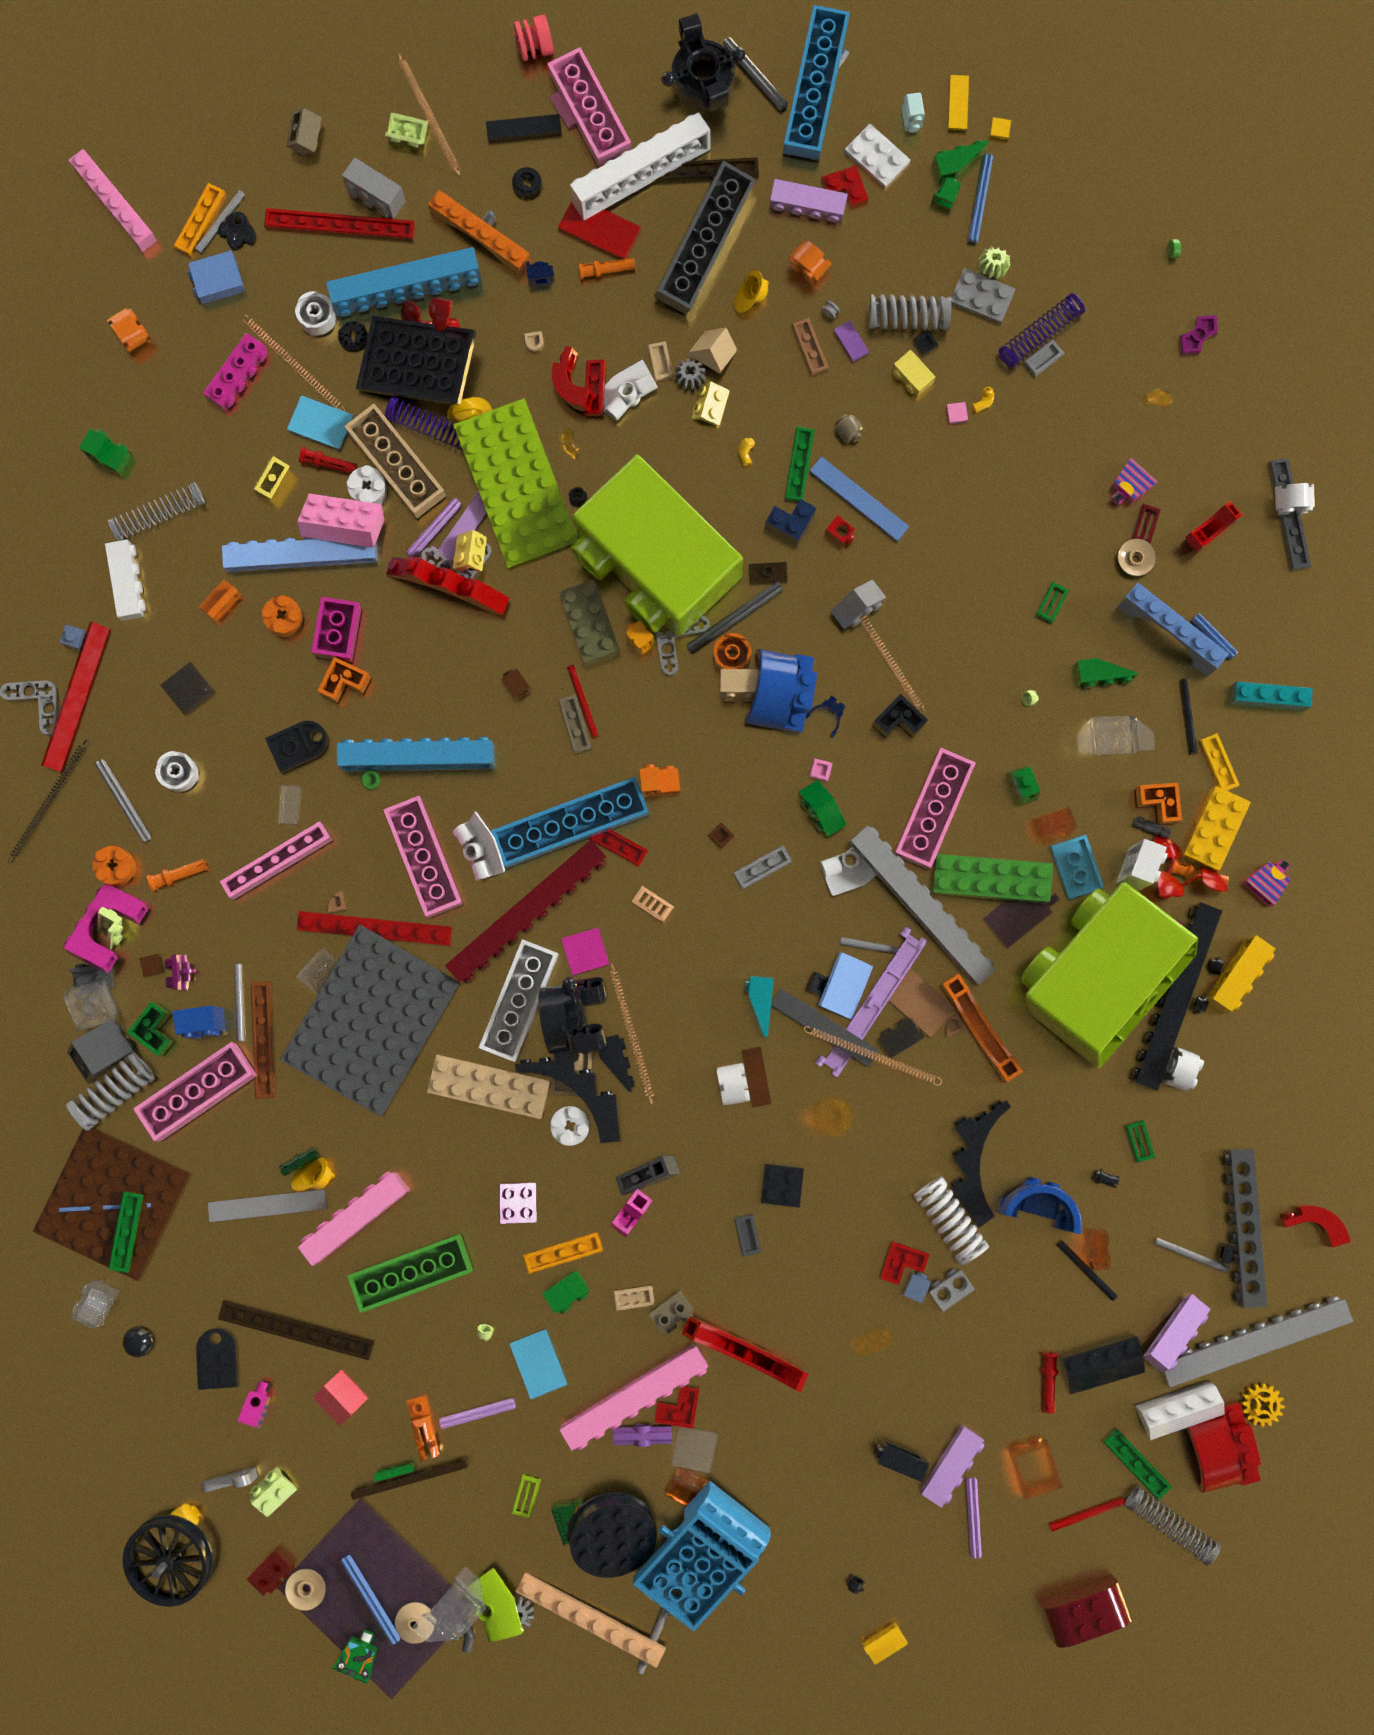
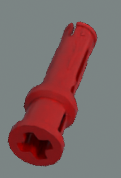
M306 447L301 448L299 463L305 462L314 465L316 468L323 466L349 474L356 470L358 465L357 463L323 455L321 451L307 450Z
M1041 1352V1356H1043V1369H1041V1373L1044 1375L1042 1413L1054 1414L1055 1377L1059 1374V1370H1057V1357H1059V1353Z

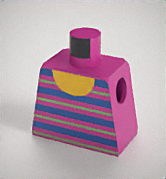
M1130 458L1111 486L1116 491L1111 500L1118 506L1124 500L1132 504L1151 490L1158 481L1134 459Z
M1283 859L1276 865L1268 862L1242 883L1269 907L1274 906L1290 881V878L1284 874L1290 865Z
M259 1381L255 1392L249 1391L237 1420L238 1422L261 1428L271 1397L266 1396L270 1384ZM257 1398H259L260 1405L256 1407L254 1405V1402Z

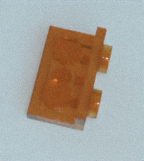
M678 1466L673 1479L665 1489L664 1495L687 1506L708 1481Z

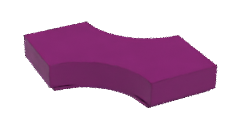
M1217 315L1197 317L1195 328L1191 332L1182 334L1179 337L1181 355L1201 353L1203 342L1207 338L1218 334Z

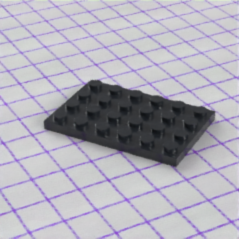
M372 316L356 389L365 392L460 405L477 332L472 329L446 326L444 330L438 331L434 324Z

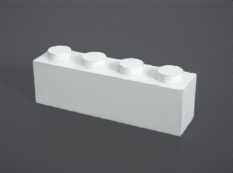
M128 539L105 543L117 617L121 621L144 617L143 611H146L144 600H141L140 596L143 589L141 582L137 578V574H140L139 566L134 560V556L137 555L135 546Z

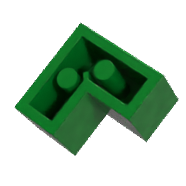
M90 428L79 449L88 459L122 475L132 457L128 452V448L120 443L118 445L112 443V440L102 430L97 429L95 431Z
M819 780L798 791L802 798L799 800L805 810L808 808L810 816L816 819L814 824L819 832L823 831L828 837L847 825L834 797Z
M151 1001L127 1033L156 1056L162 1057L174 1042L159 1030L171 1014L158 1003Z
M575 1270L545 1290L542 1295L555 1314L558 1312L563 1314L572 1307L571 1303L577 1299L579 1302L588 1296L586 1292L589 1291V1287L578 1270Z

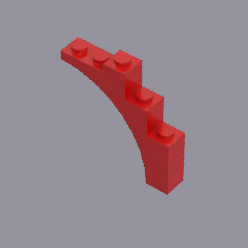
M409 556L408 559L392 557L388 564L386 575L392 578L403 579L440 590L492 614L503 615L509 600L508 596L477 579L465 578L449 568L436 567L419 557Z
M689 1316L683 1329L682 1335L690 1340L736 1359L798 1392L802 1391L809 1374L789 1363L784 1358Z

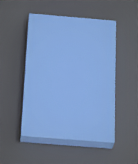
M839 952L818 1006L852 1020L873 966L843 952Z

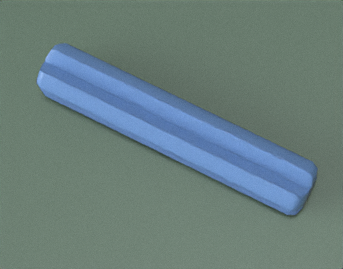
M1197 614L1192 619V622L1208 638L1229 653L1227 656L1229 659H1232L1238 653L1201 614Z

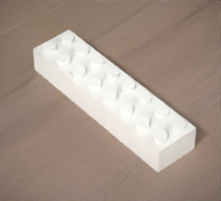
M698 112L695 115L688 116L679 124L672 125L663 133H657L652 139L641 142L636 148L625 151L620 157L609 160L604 166L591 170L588 175L577 178L570 184L573 205L583 220L597 214L652 183L657 178L664 176L669 171L677 169L681 164L711 149L710 128Z

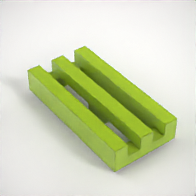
M522 1474L511 1514L528 1519L531 1518L541 1479ZM527 1480L528 1485L520 1511H517L524 1481ZM532 1482H534L536 1485L527 1514L524 1513Z

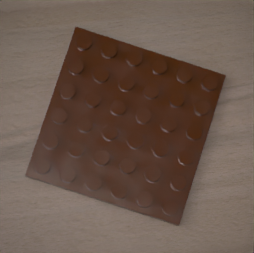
M93 1127L89 1131L83 1128L32 1232L109 1268L120 1209L103 1210V1206L121 1205L123 1191L144 1194L129 1273L119 1272L129 1278L140 1281L191 1173ZM146 1203H151V1207H147ZM91 1206V1210L59 1212V1208Z

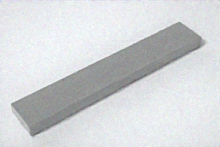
M325 1189L208 1202L209 1222L327 1209Z

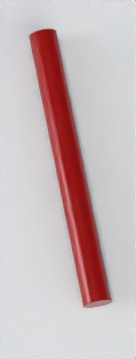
M570 665L567 667L591 738L598 737L599 735L574 665Z
M1124 1498L1115 1499L1049 1524L1050 1529L1053 1532L1125 1505Z

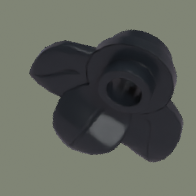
M234 212L228 220L223 221L219 226L218 234L226 236L227 243L231 249L237 248L243 240L249 244H253L255 241L254 228L248 224V218L242 212ZM237 218H241V223L239 225L235 223V220Z

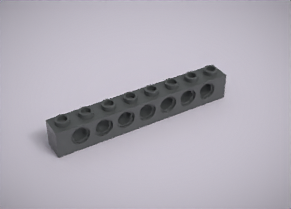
M1254 1149L1226 1150V1154H1224V1163L1228 1167L1226 1184L1227 1186L1229 1185L1230 1191L1227 1194V1201L1231 1205L1229 1222L1233 1227V1233H1231L1230 1238L1231 1243L1235 1246L1232 1260L1236 1264L1234 1282L1238 1286V1292L1235 1293L1236 1302L1242 1308L1267 1307ZM1238 1164H1242L1244 1168L1241 1174L1236 1172ZM1241 1183L1245 1186V1191L1242 1194L1237 1190L1238 1185ZM1245 1203L1247 1210L1242 1214L1239 1211V1206ZM1246 1222L1249 1228L1246 1233H1243L1241 1225ZM1246 1242L1250 1244V1250L1247 1253L1242 1249L1243 1244ZM1247 1262H1250L1252 1265V1269L1249 1272L1244 1270V1265ZM1248 1282H1252L1254 1286L1251 1292L1246 1290Z

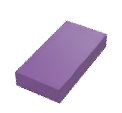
M850 320L834 329L835 335L852 362L869 354V350Z

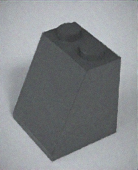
M113 1019L72 1041L67 1053L87 1084L118 1065L120 1061H124V1058L133 1052L131 1041L128 1038L125 1039L121 1026L117 1022L115 1023Z

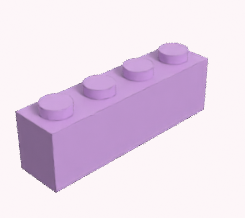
M775 179L769 207L776 211H791L795 215H809L814 219L825 218L834 223L842 222L848 194Z
M1193 1294L1184 1297L1143 1358L1160 1372L1171 1371L1177 1364V1357L1187 1350L1188 1346L1186 1344L1188 1341L1193 1340L1198 1334L1197 1328L1207 1321V1314L1211 1309Z
M961 1425L924 1483L920 1493L941 1508L944 1504L947 1505L952 1498L951 1492L954 1488H958L963 1480L961 1476L965 1470L969 1471L974 1463L972 1459L975 1454H980L982 1451L984 1439L964 1425Z

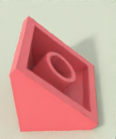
M341 1369L322 1387L313 1399L340 1426L368 1397Z

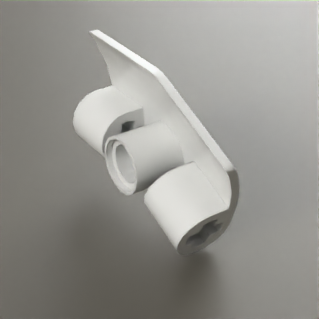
M643 360L616 374L605 385L604 413L615 421L629 407L637 405L641 397L658 388Z
M474 812L468 822L456 827L452 833L461 846L464 847V857L472 861L473 864L471 866L477 881L505 872V868L494 836L478 813Z
M852 847L846 853L820 861L824 878L832 896L864 886L876 876L875 872ZM849 855L854 858L853 865L846 863V856Z

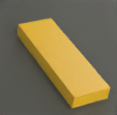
M950 76L948 131H967L969 76Z
M1218 733L1199 740L1217 786L1227 791L1240 786Z

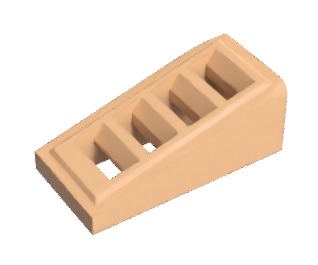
M644 886L640 888L631 901L662 923H664L674 906ZM644 893L648 894L644 901L640 903L639 900ZM650 897L654 898L649 907H646L645 905ZM658 901L660 904L655 911H652L651 909ZM663 905H664V906L666 907V909L663 911V913H662L661 916H660V915H658V912L660 911V909H661V908L663 907Z

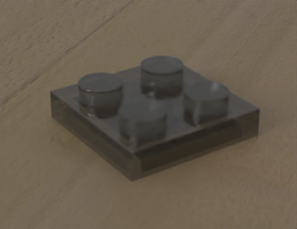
M191 662L160 685L184 715L188 714L215 692Z

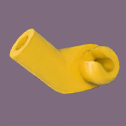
M991 387L984 388L981 401L972 404L975 413L992 405L995 394Z
M752 438L743 439L738 449V454L744 467L752 464L748 454L749 450L755 445Z

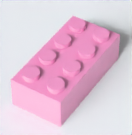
M309 494L297 522L301 537L374 548L385 519L382 504Z

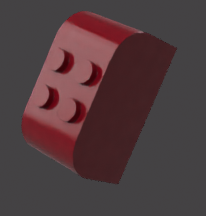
M1113 1575L1038 1601L1051 1639L1059 1648L1074 1646L1127 1626L1132 1621L1118 1580Z

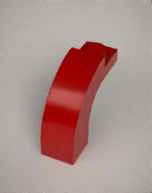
M565 346L564 352L560 355V363L553 362L552 365L553 385L558 394L570 406L580 411L590 412L594 394L589 388L573 384L572 372L578 353L572 347Z
M1231 501L1228 502L1202 525L1186 536L1188 544L1199 552L1243 516V514Z
M1311 1205L1295 1206L1297 1214L1295 1212L1286 1213L1284 1218L1279 1219L1281 1227L1285 1228L1304 1222L1316 1224L1323 1232L1327 1247L1333 1248L1351 1242L1348 1231L1339 1217L1322 1207Z

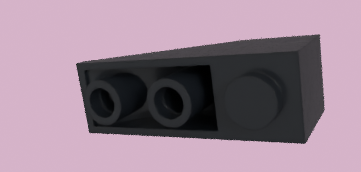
M619 1035L605 1037L606 1046L598 1050L600 1059L629 1092H632L631 1088L635 1087L633 1077L628 1076L627 1069L630 1068L628 1057H624L622 1051L626 1049L624 1038H619Z

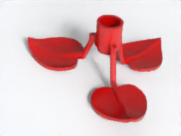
M431 299L428 312L433 321L419 320L421 312L415 303L405 301L401 305L402 320L434 324L438 331L444 330L446 326L460 328L456 318L449 319L452 306L451 300Z
M1159 835L1153 836V842L1167 847L1165 853H1167V858H1171L1168 871H1161L1160 877L1156 882L1159 897L1164 899L1181 897L1184 894L1183 887L1199 878L1202 879V883L1212 890L1219 892L1228 891L1221 875L1207 867L1201 869V874L1194 876L1183 884L1179 883L1170 873L1175 864V858L1180 859L1182 857L1181 849L1169 838Z

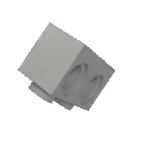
M954 1268L945 1274V1279L941 1282L938 1279L930 1285L931 1289L928 1290V1293L942 1312L975 1290L961 1269L956 1270ZM954 1279H962L963 1284L960 1288L953 1286ZM940 1289H945L947 1292V1296L944 1299H938L937 1292Z

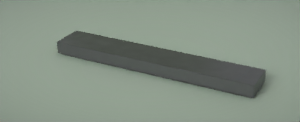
M1289 458L1273 460L1268 463L1274 492L1277 486H1282V489H1286L1288 484H1294ZM1297 511L1290 512L1288 515H1279L1291 571L1310 568L1311 562L1301 515L1297 514Z
M783 989L779 990L771 1003L772 1006L803 1026H808L807 1028L811 1031L814 1028L815 1032L819 1029L818 1034L820 1031H822V1035L826 1032L825 1037L829 1033V1037L832 1035L833 1045L868 1067L875 1056L871 1060L872 1054L868 1058V1052L865 1057L864 1049L870 1050V1053L872 1052L873 1055L879 1052L870 1044ZM851 1043H853V1046L856 1044V1049H857L858 1046H860L861 1051H860L859 1054H858V1049H857L856 1052L854 1053L855 1047H854L853 1050L851 1051V1047H852V1045L850 1046Z

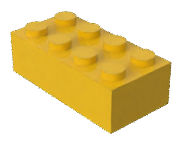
M1218 786L1211 788L1183 848L1181 858L1202 868L1207 867L1216 872L1220 871L1251 802Z
M1257 935L1246 938L1207 995L1206 1001H1209L1211 1006L1223 1014L1233 1012V1010L1237 1011L1242 1004L1240 1001L1244 995L1247 996L1252 990L1253 986L1251 984L1255 979L1258 980L1263 974V966L1266 963L1269 964L1274 958L1273 952L1276 948Z

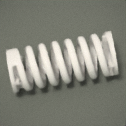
M941 1176L921 1188L913 1196L919 1202L922 1200L921 1196L927 1193L931 1194L920 1203L921 1208L941 1199L926 1212L928 1217L948 1207L932 1220V1225H937L945 1219L954 1216L939 1228L937 1232L942 1234L959 1225L943 1239L945 1243L966 1233L949 1247V1250L953 1252L961 1246L972 1242L955 1256L959 1265L962 1266L985 1252L989 1245L985 1240L982 1241L983 1236L980 1233H975L977 1227L973 1224L969 1225L971 1218L963 1216L965 1209L957 1207L959 1205L958 1199H951L953 1191L945 1190L947 1182Z

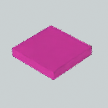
M599 928L562 938L572 976L609 965Z

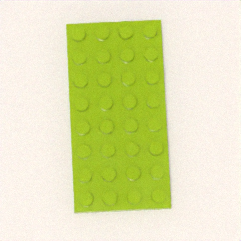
M525 398L453 424L508 568L567 547L578 540Z

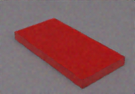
M571 200L558 225V230L623 260L629 254L641 227L605 209L583 220Z

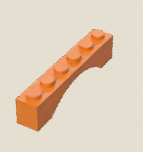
M438 190L428 203L432 215L445 224L451 225L475 239L519 276L531 262L529 252L442 191Z
M960 974L941 984L940 986L1004 1083L1021 1074L1023 1070L985 1018Z

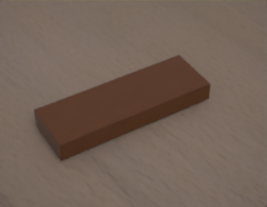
M761 1047L742 1050L752 1108L771 1104Z

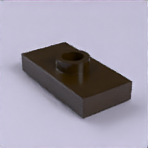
M787 562L749 564L750 584L787 582Z

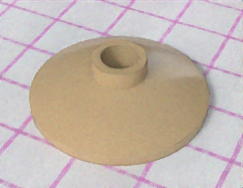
M1131 539L1125 542L1118 552L1119 565L1129 575H1145L1155 565V551L1145 540ZM1132 557H1138V562H1134Z
M301 1569L293 1573L285 1587L287 1600L293 1607L299 1610H311L317 1607L322 1602L326 1591L325 1582L321 1575L311 1569ZM309 1585L310 1591H304L303 1586Z
M419 1602L404 1605L395 1618V1629L400 1638L412 1644L427 1640L435 1627V1618L428 1606ZM412 1621L417 1622L418 1626L416 1628L411 1627Z

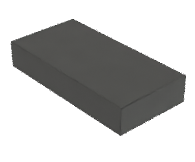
M753 1214L734 1218L742 1256L761 1253Z

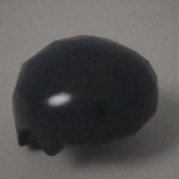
M141 1326L129 1328L124 1334L122 1344L128 1355L139 1358L151 1351L154 1341L150 1331Z

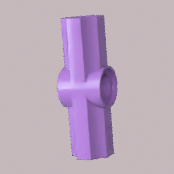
M638 1424L634 1425V1427H617L613 1429V1445L646 1447L652 1444H672V1426Z

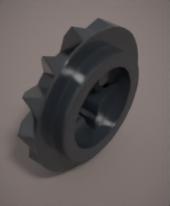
M524 167L514 173L512 185L515 192L519 193L520 196L530 197V195H536L537 191L541 189V176L535 169ZM523 178L527 181L531 180V187L528 185L522 186L524 184Z
M349 321L346 324H342V327L338 330V340L345 349L351 351L359 350L366 344L368 337L367 329L358 321ZM351 329H353L355 334L358 333V335H355V342L348 336Z

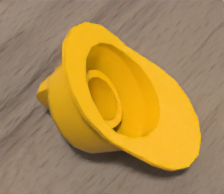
M751 270L746 275L735 295L734 308L739 313L746 312L754 303L764 300L767 295L769 282L762 278L758 270Z
M480 397L462 399L460 405L452 404L449 407L447 418L450 424L453 421L456 424L491 411L492 408L485 399Z
M318 1158L295 1172L291 1180V1187L298 1192L309 1188L321 1190L327 1186L329 1181L335 1178V1175L327 1166L326 1159Z

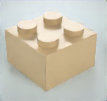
M721 669L720 699H724L725 702H734L735 699H743V702H753L759 670Z

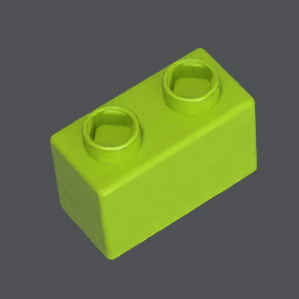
M638 454L633 456L573 514L572 518L578 540L570 548L572 553L585 569L599 580L605 578L612 571L632 591L624 599L625 606L652 633H656L665 624L675 635H683L743 577L742 556Z
M1125 882L1121 883L1110 896L1102 889L1094 890L1080 905L1072 918L1071 924L1079 930L1078 934L1060 954L1051 947L1042 950L1030 963L1021 978L1022 984L1029 988V991L1026 993L1029 1013L1097 1068H1101L1197 954L1198 937Z

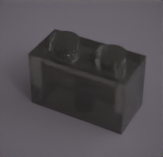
M905 1017L897 1022L898 1026L893 1030L889 1027L880 1033L882 1036L878 1040L890 1058H893L925 1037L913 1017L909 1020Z

